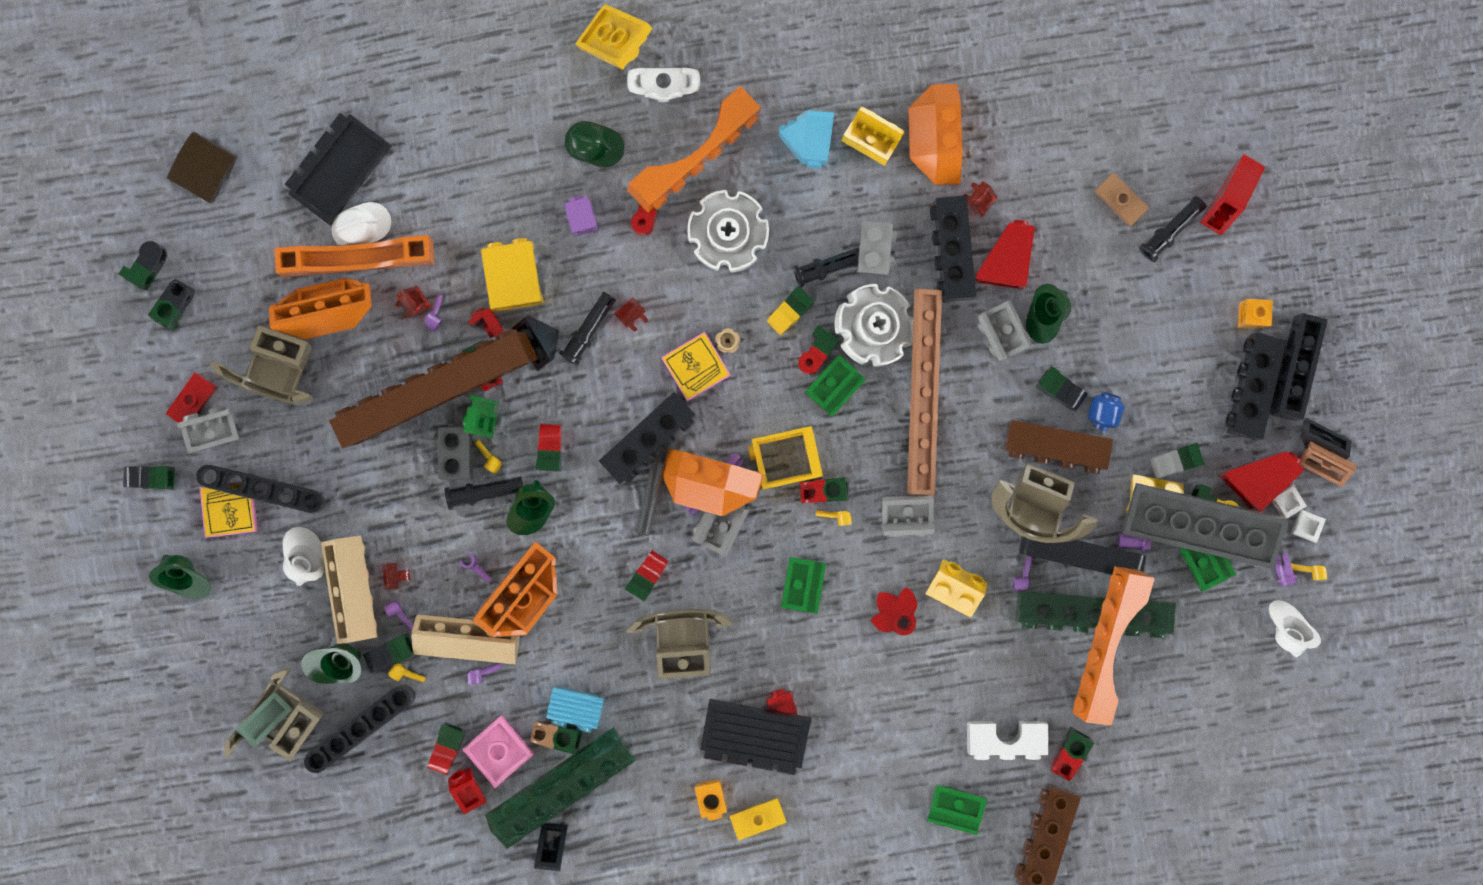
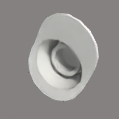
M374 202L363 203L339 213L333 221L331 229L333 238L340 246L374 243L384 238L390 231L391 216L385 207Z
M295 527L287 531L283 537V571L285 575L294 581L297 586L321 578L325 572L319 538L315 533L303 527Z
M1281 600L1273 601L1269 605L1270 617L1276 625L1275 639L1280 647L1289 651L1293 656L1298 657L1307 648H1317L1320 645L1321 638L1318 632L1309 625L1294 606Z

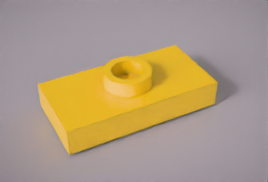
M778 797L729 815L738 841L787 823Z

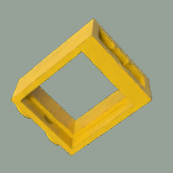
M812 426L751 439L752 445L748 446L750 460H756L758 470H755V472L764 474L761 482L762 490L823 477ZM803 436L811 473L767 482L759 445Z

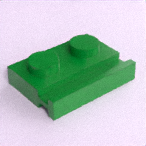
M838 355L804 393L833 417L866 378L843 357Z
M470 395L473 403L472 407H468L467 413H465L463 418L464 433L493 439L497 418L494 408L499 406V402Z
M1178 547L1201 592L1236 575L1228 558Z
M789 557L781 608L818 614L826 563Z
M936 784L927 822L978 835L987 798Z

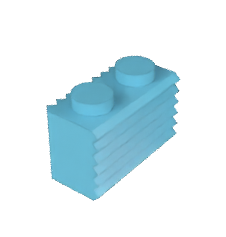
M554 686L546 718L552 719L551 724L566 727L567 723L577 725V730L592 732V728L597 729L599 726L605 697Z

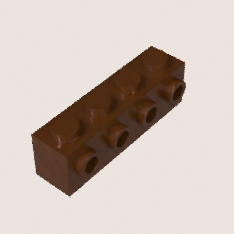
M1010 420L1007 424L1003 452H1008V457L1024 460V456L1034 457V462L1049 464V461L1060 462L1059 467L1074 469L1075 465L1085 467L1084 472L1100 474V470H1108L1113 439Z
M1048 783L1046 789L1042 788L1038 798V803L1041 804L1038 814H1033L1030 828L1033 829L1030 839L1026 838L1023 844L1022 853H1025L1022 863L1017 864L1014 878H1017L1016 882L1018 885L1054 884L1081 800L1079 794Z

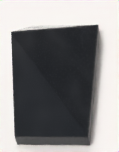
M529 315L512 327L517 332L526 333L538 360L532 362L537 371H540L554 360L559 330Z
M1305 418L1301 437L1306 449L1308 444L1313 442L1344 459L1350 457L1351 440Z
M542 823L534 869L561 870L568 825Z

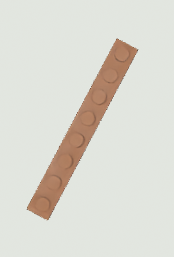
M914 290L907 494L935 495L942 290Z

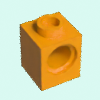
M1246 299L1239 302L1237 328L1265 329L1272 326L1273 300Z
M720 778L695 784L701 818L707 817L708 821L722 818V813L727 812V806ZM713 794L717 796L719 803L714 807L707 806L704 802V798L707 795Z

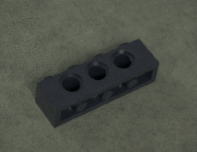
M967 196L936 198L933 205L930 206V219L935 221L936 231H932L933 246L938 247V256H935V270L940 271L941 281H937V290H942L943 303L974 300L976 297ZM943 220H954L956 229H946L943 225ZM955 244L958 247V254H948L946 245ZM950 269H957L961 273V279L958 281L950 279L948 271Z
M1305 313L1293 317L1270 415L1293 421L1305 418L1328 319Z
M1258 332L1246 338L1243 345V352H1245L1244 362L1239 364L1237 370V377H1240L1238 387H1234L1231 395V401L1234 402L1232 412H1228L1225 420L1228 434L1256 441L1264 438L1287 342L1286 339ZM1257 355L1264 358L1265 364L1263 368L1258 367L1255 363ZM1252 379L1259 385L1256 393L1251 391L1249 387ZM1246 404L1250 405L1253 409V414L1250 418L1243 412Z
M673 392L607 452L599 462L619 484H622L624 481L626 484H629L638 475L636 470L644 464L647 467L657 458L655 453L661 447L667 449L676 440L674 435L680 430L685 432L695 423L693 418L696 415ZM665 416H672L675 419V425L670 430H665L661 427V420ZM647 433H652L656 436V443L652 447H645L642 443V438ZM629 450L637 453V460L631 465L626 464L623 460L625 452Z

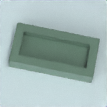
M273 692L235 731L255 748L293 709Z

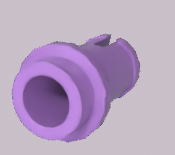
M1119 531L1117 546L1118 548L1140 549L1141 552H1144L1145 550H1150L1151 540L1125 535Z
M1288 553L1280 555L1283 565L1278 555L1275 563L1279 578L1276 580L1277 583L1280 582L1281 587L1296 583L1295 578H1297V575L1293 573Z

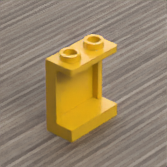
M527 238L514 239L512 244L502 245V242L487 244V248L481 249L489 304L493 312L544 304L543 296L540 292L534 244L532 241H527Z

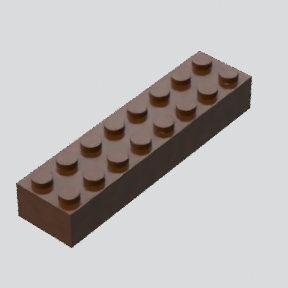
M516 329L507 330L497 335L499 340L495 342L493 340L488 342L487 340L474 346L475 351L472 353L470 351L465 353L464 351L452 356V362L449 364L447 362L438 363L427 369L429 373L426 375L425 373L415 374L404 379L405 385L394 384L381 390V396L378 394L372 397L371 395L358 401V407L356 405L348 406L336 411V417L329 420L342 449L356 446L538 360L526 333L517 332Z

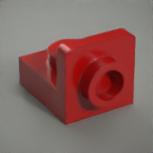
M490 308L476 310L471 314L472 318L468 320L469 325L473 328L486 322L487 324L483 325L491 339L495 337L499 340L497 335L505 332Z
M785 688L770 692L771 696L766 698L769 710L798 715L791 690L786 692Z
M470 767L458 770L448 778L449 792L463 814L487 803L486 796L475 781Z

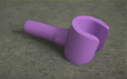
M437 295L431 313L425 318L426 327L433 332H436L442 324V320L436 317L443 300L442 295Z
M466 553L472 558V562L467 566L465 562L460 560L461 566L466 569H472L489 583L492 578L480 568L477 557Z
M1027 556L1022 577L1014 576L1013 590L1024 591L1028 588L1029 571L1034 559L1033 557Z
M392 601L386 604L384 609L388 617L391 618L397 615L405 626L412 631L414 625L405 616L400 602Z
M496 663L482 669L470 670L468 673V684H481L482 675L501 669V663Z

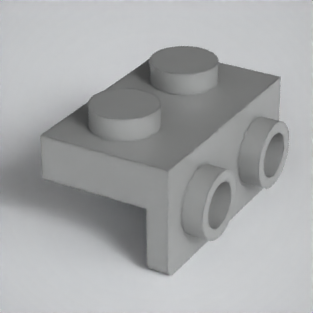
M871 221L861 222L857 273L881 275V277L886 278L889 275V271L893 272L894 256H890L891 246L895 247L897 232L893 231V224Z
M1011 300L977 315L979 319L977 322L978 327L990 342L988 346L993 357H997L999 361L1032 346Z
M220 406L208 410L209 414L199 417L198 413L184 416L183 422L177 423L182 431L188 454L240 440L232 410H224V407Z
M933 495L882 496L883 534L890 537H901L902 535L923 537L928 534H935Z
M741 507L725 516L705 512L701 521L694 528L692 541L727 557L749 511Z

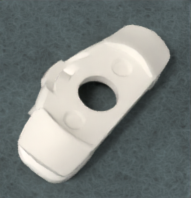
M636 68L628 71L627 86L630 92L645 95V97L664 103L698 91L700 87V74L697 69ZM661 73H666L671 78V84L667 88H660L656 83V78Z

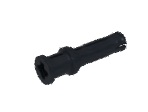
M1197 196L1194 197L1164 228L1155 230L1154 236L1146 244L1142 243L1139 246L1141 253L1149 261L1155 263L1158 260V256L1167 247L1170 248L1174 245V238L1207 208L1205 202Z
M859 247L824 260L815 258L812 263L800 267L797 265L793 266L794 275L799 287L802 288L806 283L817 279L822 281L827 277V274L858 264Z
M602 292L579 330L571 333V340L564 351L560 350L559 355L578 366L580 357L585 349L590 348L592 345V336L616 302V299L606 292Z
M519 476L481 485L466 483V486L454 489L445 487L447 507L449 510H453L455 506L465 504L473 506L477 504V501L516 494L517 490L523 486L522 477Z

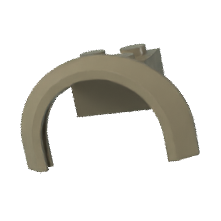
M258 325L249 348L253 352V356L244 377L231 371L225 365L210 361L216 374L221 378L251 392L292 405H301L313 400L310 394L297 390L313 349L306 341Z
M1030 463L1025 465L1016 479L1015 485L1000 480L992 493L991 502L998 517L1013 531L1034 541L1045 543L1074 541L1086 536L1098 522L1097 519L1083 514L1074 526L1058 531L1062 512L1070 503L1075 482ZM1011 497L1010 504H1009V508H1008L1007 501H1008L1009 498Z
M709 609L664 611L638 618L627 628L626 633L642 632L644 628L656 624L658 679L707 676L711 673L708 621L715 622L716 627L731 626L732 619L719 611Z
M290 667L278 670L270 677V683L242 721L243 723L275 692L293 710L265 739L271 742L269 745L270 749L288 761L293 759L324 715L323 711L282 685L291 670ZM236 731L224 743L225 758H228L244 739Z

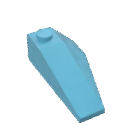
M807 110L797 116L796 122L790 120L787 125L779 126V138L801 164H807L808 168L821 169L822 165L827 166L834 112Z

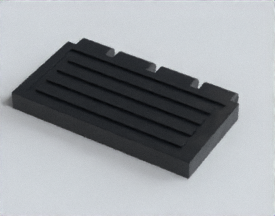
M341 113L338 114L329 126L335 131V134L331 135L325 131L314 145L320 151L318 156L310 150L298 166L305 171L304 174L300 175L294 171L284 184L291 189L288 193L290 196L329 225L333 223L336 216L344 209L392 147L391 144L351 114L348 117Z
M709 699L700 750L705 751L704 759L722 762V756L726 754L728 755L727 763L747 766L748 759H753V768L772 771L773 764L775 763L778 764L777 772L795 775L796 768H802L811 717Z

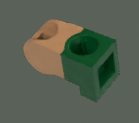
M535 720L530 742L574 754L579 750L583 731L577 730V727H562L549 722Z

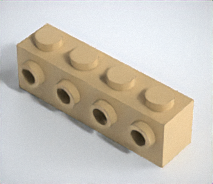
M361 536L321 542L337 644L376 638L377 623L374 619L373 597L369 588V572L366 568L365 547Z
M416 615L411 633L413 654L516 664L520 646V636L491 637L472 620Z

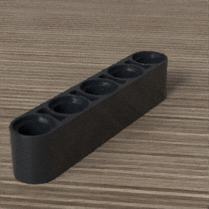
M207 464L200 467L196 473L197 482L208 489L312 514L320 512L325 506L324 496L312 489ZM208 470L216 472V480L211 484H207L204 481V474ZM239 476L242 479V485L239 489L232 490L229 482L231 478ZM265 482L268 486L267 493L264 496H257L255 493L256 485ZM284 489H291L294 494L293 499L290 502L284 503L280 498V494ZM310 495H316L319 499V504L314 509H309L305 504L307 497Z
M1023 536L1018 553L1110 575L1113 574L1115 566L1143 572L1147 557L1079 540L1045 543Z
M400 685L390 690L308 752L304 759L306 769L311 773H320L329 768L411 706L415 700L414 690L407 685ZM398 691L406 693L407 701L405 704H400L396 700V693ZM378 706L383 707L386 711V718L384 720L376 717L375 710ZM357 722L365 726L366 731L364 735L356 733L355 724ZM336 738L344 741L345 747L343 751L335 748L334 741ZM315 754H320L323 757V766H317L314 763L313 757Z

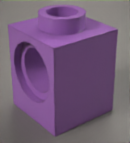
M583 195L568 199L569 202L565 203L564 207L573 236L577 237L598 231L589 197L584 198Z

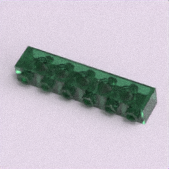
M1017 591L1015 621L1022 623V628L1037 629V624H1045L1048 630L1063 631V626H1072L1074 632L1088 633L1089 628H1096L1099 619L1096 622H1092L1089 618V612L1093 608H1098L1101 615L1102 604L1106 597ZM1148 601L1129 622L1124 635L1140 636V632H1150V637L1166 638V634H1174L1176 603ZM1041 604H1046L1049 607V614L1045 618H1040L1037 613V609ZM1067 606H1072L1075 610V615L1070 620H1066L1063 616V611ZM1144 612H1149L1151 622L1144 626L1140 620L1141 615Z
M612 727L485 814L491 833L507 849L516 842H519L535 829L635 762L636 759L629 745L617 730Z

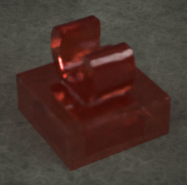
M982 181L980 185L977 183L971 184L974 190L971 196L963 194L967 196V203L971 206L974 213L983 217L997 198L992 187Z
M418 286L404 289L396 295L399 299L396 302V307L404 306L407 311L403 315L404 318L426 312L431 307Z
M634 297L614 313L626 328L629 326L635 332L638 330L634 326L635 320L641 318L645 323L648 322L647 317L644 315L645 309Z
M397 563L382 564L384 590L399 589L398 581L410 580V571H397Z

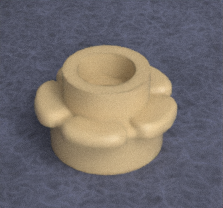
M730 328L723 329L715 337V342L718 344L717 348L723 353L735 352L738 349V343H740L739 334L733 332V329ZM730 339V343H726L725 340Z

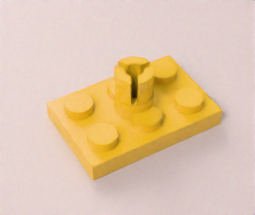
M604 4L575 45L580 50L623 70L629 62L638 56L639 47L646 41L653 28L641 19Z

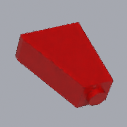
M1243 154L1230 170L1200 223L1222 236L1245 210L1265 166Z
M1025 220L1009 222L974 276L975 283L1023 290L1027 286L1035 226L1028 225L1029 222Z
M1284 451L1226 470L1218 476L1250 510L1261 512L1305 469L1300 465L1302 462L1294 453Z

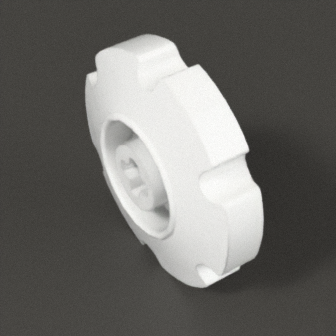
M727 190L716 191L704 197L700 201L702 210L700 212L693 211L688 221L689 243H696L698 245V248L694 251L695 256L704 265L716 271H719L722 265L728 266L730 272L741 271L753 265L757 261V257L754 254L755 251H764L769 238L768 220H762L758 216L762 212L761 205L754 198L740 191L735 197H730ZM727 226H731L732 231H735L731 232L729 237L725 236V232L722 231L726 230Z
M877 284L864 285L850 292L847 295L849 304L843 303L839 305L835 316V333L841 334L844 338L843 343L840 345L844 352L860 364H864L870 359L874 367L884 366L900 359L904 355L902 347L906 348L913 343L914 317L907 314V308L910 307L908 301L901 293L891 287H886L880 291ZM873 323H877L878 327L874 328Z

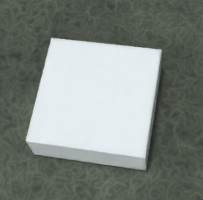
M1294 484L1286 487L1272 501L1280 516L1286 519L1307 507Z
M1300 510L1290 534L1317 543L1326 519Z

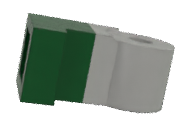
M1192 443L1150 459L1156 479L1205 465L1198 443Z

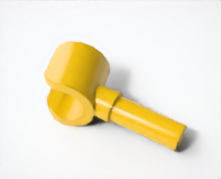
M477 440L474 444L484 457L488 459L483 466L496 474L502 465L501 461L493 456L480 440Z
M816 511V516L837 518L838 526L852 524V517L848 511Z
M1291 563L1292 570L1312 572V580L1327 579V571L1324 566H1304Z
M400 663L394 664L388 673L396 681H400L403 675L422 683L426 679L425 676L407 670Z

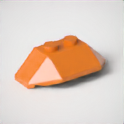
M957 84L931 85L908 108L909 159L934 185H960L963 151L961 101Z
M342 278L295 289L283 297L277 304L274 303L269 307L270 328L304 340L353 329L372 307L370 285L357 280Z
M669 448L664 460L663 479L674 503L719 516H725L756 500L764 475L732 464Z
M535 541L482 604L472 621L491 637L527 635L557 596L555 557Z

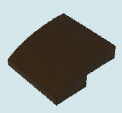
M194 131L179 151L167 175V179L206 202L212 203L217 197L223 180L229 178L238 156Z

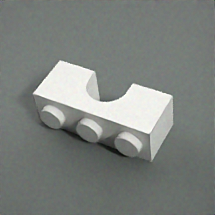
M967 721V752L970 755H974V759L988 760L989 755H1000V759L1013 760L1015 755H1025V759L1039 760L1041 755H1048V723L1044 721H1018L1016 737L1011 741L1003 742L996 735V723L993 721Z

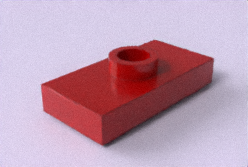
M194 372L165 414L177 423L183 422L184 416L196 413L199 415L218 387Z

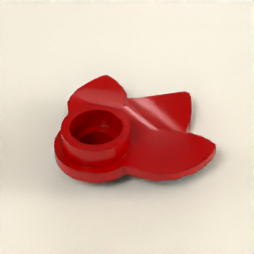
M907 587L901 591L898 597L890 593L879 592L876 604L880 613L871 618L872 624L882 632L894 631L903 636L911 634L916 628L914 613L918 605L913 592ZM901 618H906L908 620V625L906 627L899 626V620Z

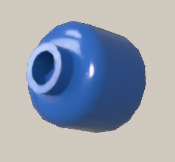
M1102 392L1101 395L1094 396L1087 417L1090 421L1094 422V428L1108 431L1109 428L1119 426L1125 405L1121 402V397Z

